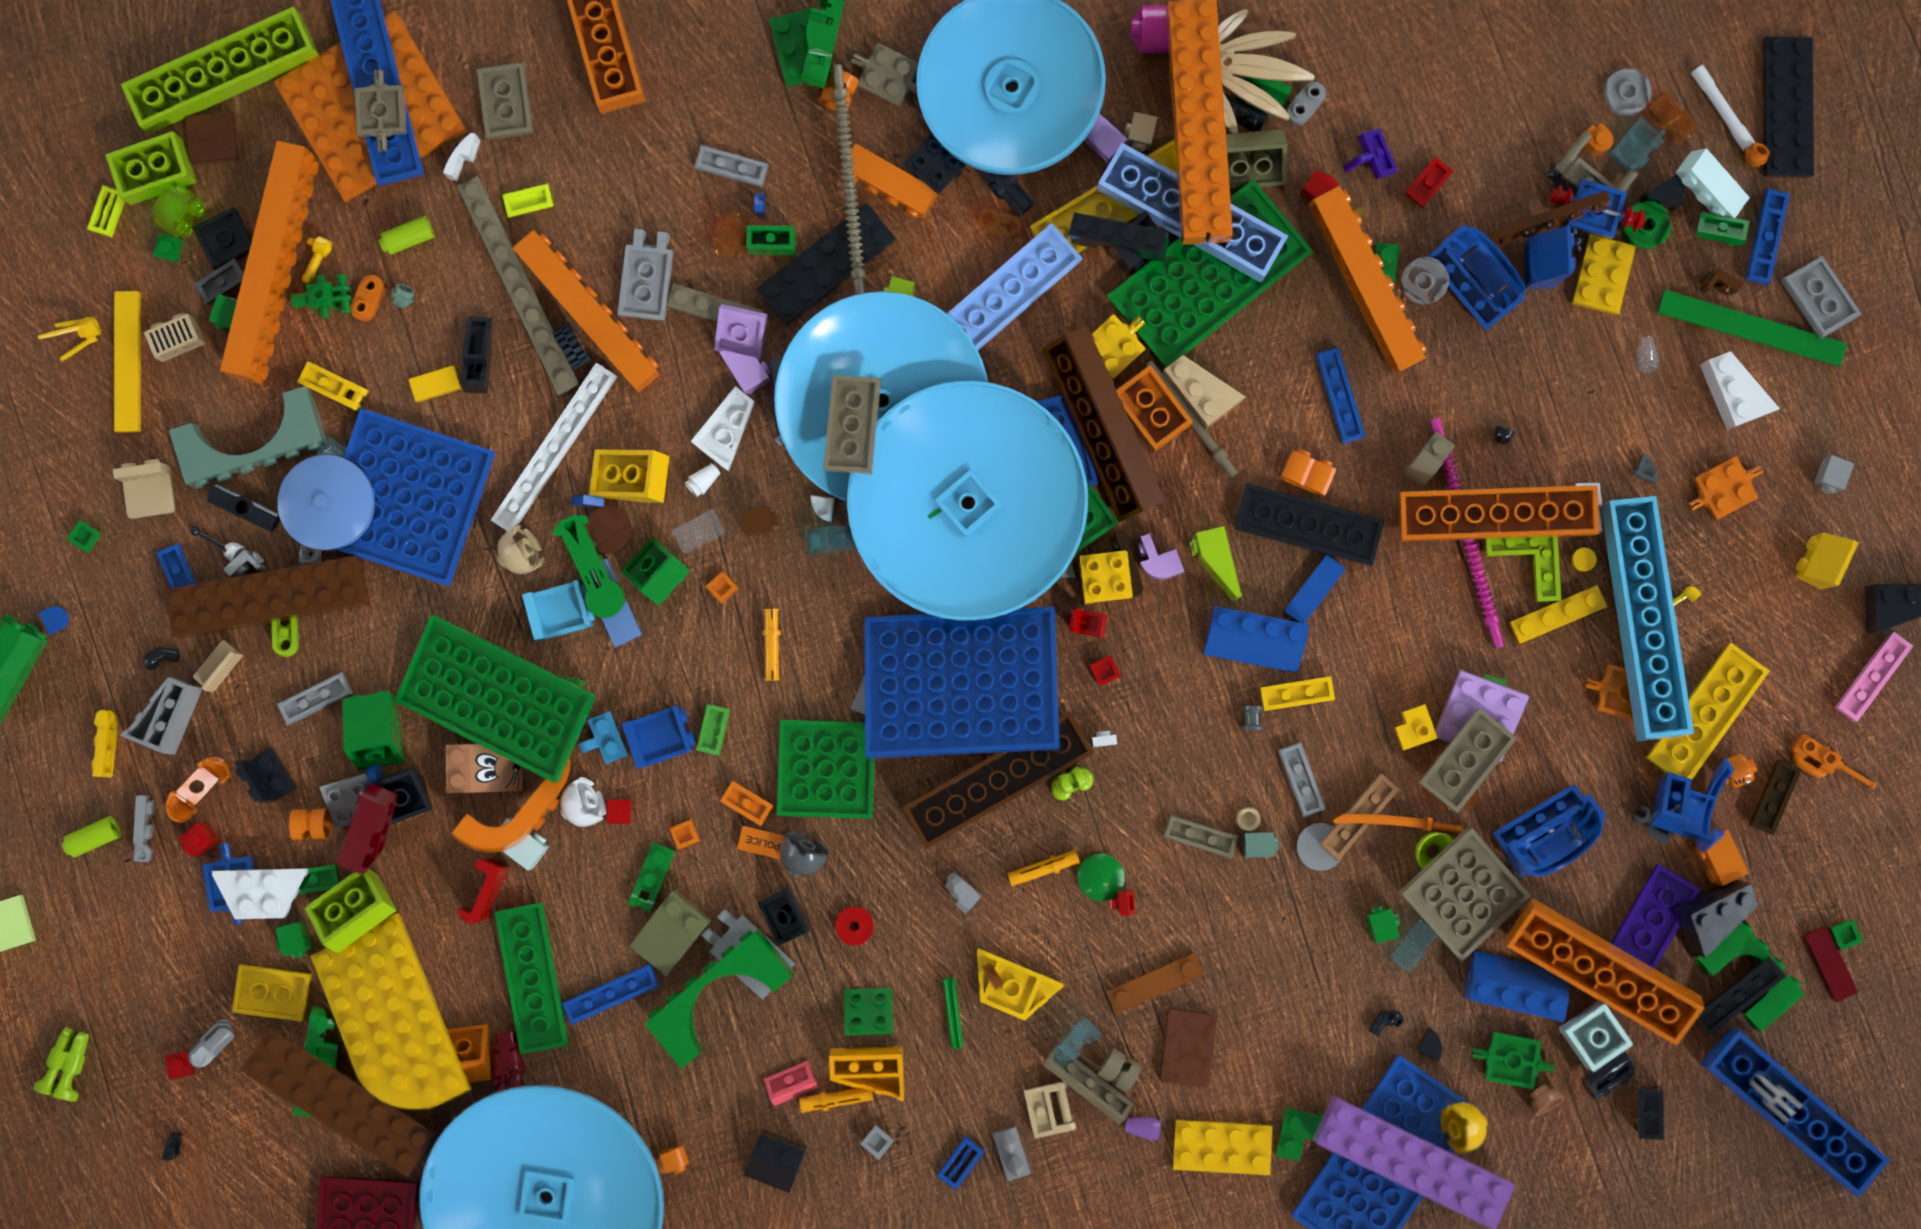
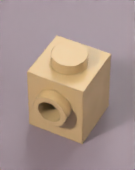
M1134 112L1132 124L1127 123L1124 134L1129 140L1128 146L1140 152L1150 150L1157 121L1156 116Z

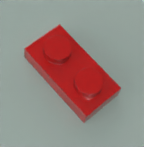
M1435 156L1404 194L1420 208H1423L1454 171Z

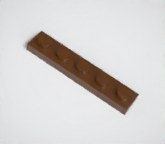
M1606 190L1490 231L1492 241L1496 245L1505 246L1514 242V239L1517 237H1531L1537 234V230L1556 228L1560 226V222L1568 219L1570 221L1579 220L1584 217L1583 214L1591 211L1593 213L1602 212L1607 209L1608 205L1612 204L1609 193Z

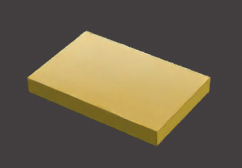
M239 964L232 1013L304 1022L307 1014L312 973Z

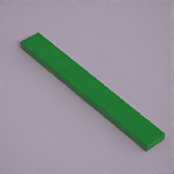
M1668 290L1662 292L1656 313L1835 367L1841 366L1847 343L1827 337L1819 339L1817 334Z

